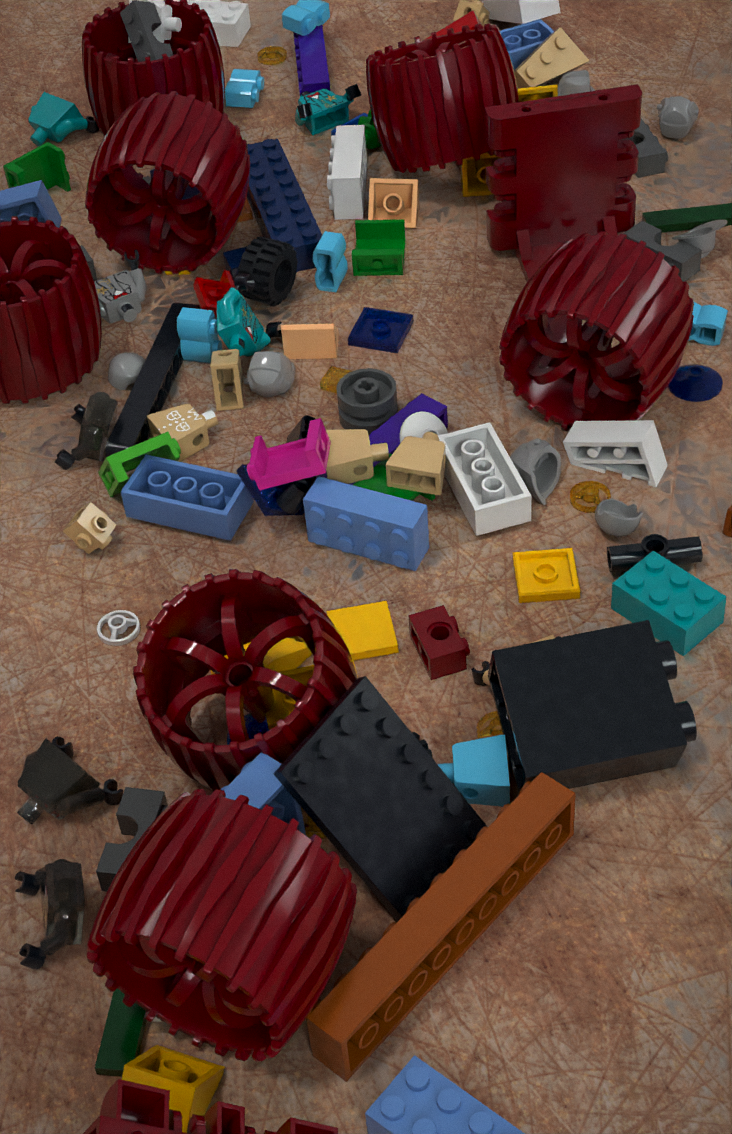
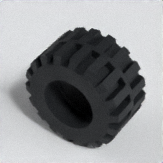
M264 236L253 239L242 255L238 274H250L248 280H254L255 287L252 290H242L241 295L270 306L281 304L287 298L288 293H290L297 273L298 261L294 247L288 243Z

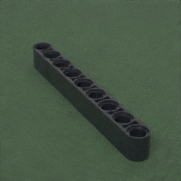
M173 303L108 439L106 457L149 439L150 429L147 415L162 410L184 361L180 347L181 339L177 332V317L183 307L201 309L200 305Z

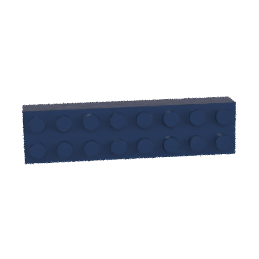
M266 139L263 142L248 144V154L251 161L246 197L262 235L288 243L294 247L298 261L297 272L316 268L313 263V251L321 239L322 233L279 140Z

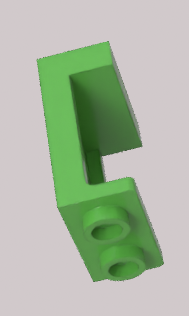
M165 432L106 457L98 473L109 496L113 497L121 493V490L129 480L126 472L136 469L146 454L178 461L181 449L177 440L171 438L169 432Z

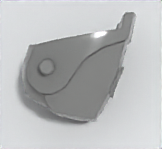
M681 96L664 98L657 105L660 130L662 135L666 137L684 138L698 118L699 109L695 102H691Z
M255 352L247 370V378H244V384L249 385L251 392H256L264 397L284 394L290 389L294 381L296 370L294 363L279 352Z
M537 438L520 445L510 458L530 494L539 503L546 505L545 499L555 488L561 474V457L557 450L547 441Z

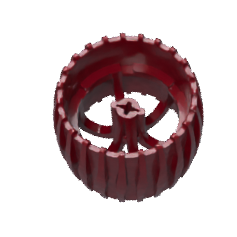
M164 0L166 5L172 7V17L181 19L182 28L179 32L172 31L170 40H164L165 44H170L174 55L168 57L166 53L161 54L162 59L152 61L150 57H145V61L138 62L132 44L128 43V33L120 12L129 4L125 5L122 1L118 3V7L111 10L110 7L104 9V14L101 16L95 14L93 22H87L82 34L84 83L92 113L104 137L117 118L130 105H133L139 98H148L156 92H160L162 95L176 91L178 95L186 97L192 94L195 95L196 100L206 104L208 101L213 103L212 107L221 114L223 113L225 77L221 50L212 22L204 9L200 10L198 4L193 3L189 5L187 0H180V2Z
M476 24L474 30H470L469 26L466 25L462 26V32L454 33L453 28L447 29V35L438 37L436 32H432V38L421 41L420 36L414 37L415 43L406 45L405 41L398 42V48L396 49L389 45L385 47V53L377 50L374 54L368 56L366 59V79L372 119L380 144L394 171L404 173L408 169L409 173H415L417 168L422 167L423 172H429L430 166L439 165L441 170L446 169L445 163L457 161L458 166L463 165L462 159L473 157L474 161H478L482 153L488 152L490 156L493 155V149L488 146L485 139V107L519 102L517 81L512 62L501 33L495 24H485L484 29L481 24Z
M176 91L162 95L160 92H156L148 98L141 97L133 105H130L108 130L97 150L90 169L85 208L88 209L89 224H93L95 227L97 238H102L107 243L106 248L109 251L115 250L122 256L121 260L124 261L125 252L128 259L134 260V250H137L139 253V269L143 270L144 267L154 269L157 274H161L163 271H172L173 275H178L184 270L192 272L198 266L208 264L222 249L233 232L245 204L249 186L251 160L248 154L247 141L242 139L240 128L228 120V115L225 112L221 114L212 107L213 103L208 101L206 104L196 100L195 95L192 94L186 97L178 95ZM133 165H137L138 168H143L144 165L155 166L150 184L143 179L144 175L135 171ZM188 185L191 188L195 186L200 191L191 198L182 199Z
M12 216L11 221L0 222V399L3 404H10L11 400H21L23 404L29 403V399L41 396L43 400L48 399V394L57 391L62 394L67 391V386L72 383L78 385L82 382V376L85 373H91L94 361L97 362L100 355L102 337L101 312L91 270L74 235H70L63 226L56 227L51 220L42 223L38 222L36 217H30L29 221H19L17 216Z
M600 231L597 235L585 233L575 240L570 239L539 266L517 297L502 333L499 345L501 350L499 362L500 365L504 366L505 372L503 376L505 380L510 381L514 386V395L516 397L521 396L527 402L526 408L530 411L534 408L544 415L543 420L547 423L551 419L561 424L562 430L567 431L573 426L575 421L640 420L660 398L673 379L691 334L694 302L693 298H690L688 294L689 285L687 281L683 282L679 277V269L676 265L671 267L663 259L665 255L660 251L656 254L651 249L645 247L646 242L642 240L639 243L627 239V235L622 233L619 236L608 235L607 231ZM613 338H615L620 343L612 348L611 343Z
M229 569L227 574L214 576L211 573L204 575L205 580L192 586L184 585L181 587L183 591L170 602L166 599L161 604L163 609L156 618L148 621L144 639L142 642H138L136 648L138 659L137 666L133 667V676L138 689L135 692L139 707L151 734L161 749L179 769L213 792L216 789L221 790L224 786L229 785L240 774L244 765L253 761L261 752L282 764L358 678L348 647L327 614L311 598L292 584L279 577H276V579L258 570L249 573L241 572L237 569ZM285 638H292L295 641L304 642L313 654L314 669L312 678H309L306 684L307 687L284 674L264 667L265 655L279 641ZM250 643L247 647V650L245 651L243 645ZM210 670H212V671L215 673V674L207 675V673H208ZM272 689L282 692L296 701L293 711L284 720L282 718L278 720L274 728L264 734L260 732L254 735L253 739L249 738L243 709L249 712L257 723H262L265 721V713L274 704L275 698ZM212 694H223L225 696L226 718L231 739L229 745H215L208 742L204 744L199 740L191 727V708L206 696Z
M196 789L191 794L184 792L147 828L122 863L94 921L86 946L88 950L87 960L89 963H94L93 972L96 976L101 977L105 975L107 977L105 987L110 992L118 988L125 994L123 1003L126 1006L131 1007L136 1003L147 1011L144 1019L150 1023L155 1017L171 1026L168 1033L175 1037L177 1032L181 1031L194 1037L192 1040L193 1046L200 1048L205 1042L216 1046L215 1054L223 1057L228 1051L236 1052L235 1058L240 1061H246L250 1055H252L253 1060L256 1062H262L266 1058L272 1059L282 1050L308 1017L330 980L351 926L356 905L357 887L354 883H351L352 873L348 868L341 869L338 866L340 856L335 851L327 854L320 847L322 839L318 835L314 834L308 838L297 830L299 822L292 818L289 823H286L271 815L274 810L273 807L266 804L263 810L248 805L249 798L244 795H239L236 800L225 798L226 793L224 790L216 789L211 795H206L204 789Z

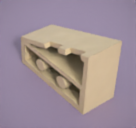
M560 27L550 34L514 70L517 87L520 89L542 86L549 81L561 77L566 72L580 68L589 62V59Z

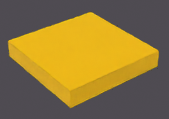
M572 548L512 552L519 603L580 599V587Z
M387 601L326 611L327 616L343 637L350 655L353 657V661L399 653Z

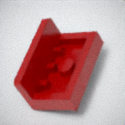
M224 270L220 281L196 277L193 287L201 309L213 310L216 318L217 301L221 300L231 287L234 288L235 285L230 271Z

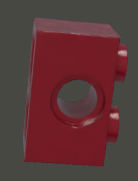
M444 605L408 615L410 638L431 680L467 670L466 656L470 655L468 642L465 637L460 638L457 621L454 616H449Z

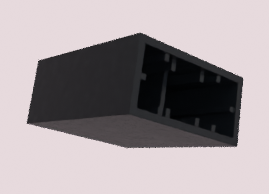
M649 620L492 651L488 679L502 733L506 738V748L518 794L526 782H532L541 772L571 789L677 766L688 745L687 742L696 740V722L692 708L687 701L674 702L668 680L676 679L677 677L675 653L668 640L655 641Z

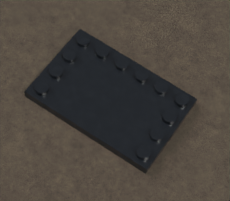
M366 676L356 679L273 773L397 922L406 913L409 904L415 898H421L430 888L433 879L439 873L444 874L453 864L456 855L463 849L467 850L475 841L479 831L487 826Z

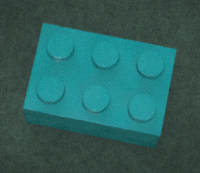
M652 551L612 583L611 609L632 623L649 620L654 637L659 641L668 640L673 650L684 656L724 622L727 597L660 554Z

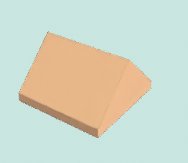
M370 178L368 220L404 219L405 228L416 229L420 211L418 179Z
M335 324L281 325L284 355L289 359L337 358L339 329Z

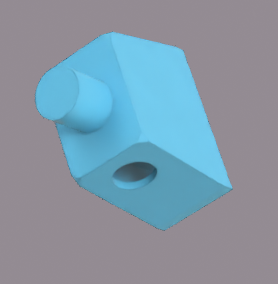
M505 735L455 743L452 746L453 763L437 764L469 804L502 807L507 803L510 804V782Z

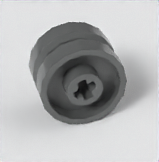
M366 368L349 372L339 380L336 386L339 421L344 429H365L370 435L372 431L388 421L391 416L398 413L396 381L390 374L382 370Z

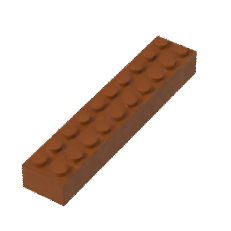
M542 772L532 782L528 781L523 785L519 796L511 804L507 803L501 808L496 820L489 827L485 826L479 831L473 844L467 850L463 849L456 855L449 869L444 874L439 873L433 879L426 893L421 898H415L409 904L402 918L397 923L392 922L385 929L379 942L373 948H367L359 957L355 967L348 974H342L334 983L332 991L323 1000L319 999L306 1018L313 1057L345 1082L352 1077L574 835L575 792Z

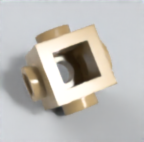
M472 0V2L459 1L453 18L454 21L474 11L483 27L485 24H488L490 12L484 7V3L478 0Z
M89 502L74 514L63 532L80 549L90 554L97 548L104 549L111 542L113 536L110 534L117 524L105 512L97 508L92 502Z

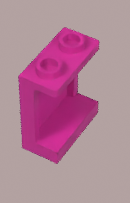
M321 418L310 421L307 438L268 448L261 435L255 437L253 448L250 450L251 458L247 464V472L249 478L252 481L255 480L259 491L326 473L331 441Z

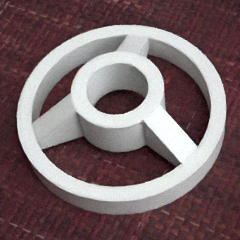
M112 611L104 615L98 622V636L102 642L108 645L120 646L133 641L140 632L139 619L130 611ZM106 622L109 625L111 639L106 638L101 633L102 626ZM136 625L135 630L129 636L117 639L118 635L124 633L129 626Z

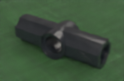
M651 534L644 537L641 543L607 547V560L610 572L628 571L652 551L660 554L675 565L702 562L703 558L702 544L699 536L667 540L662 535Z

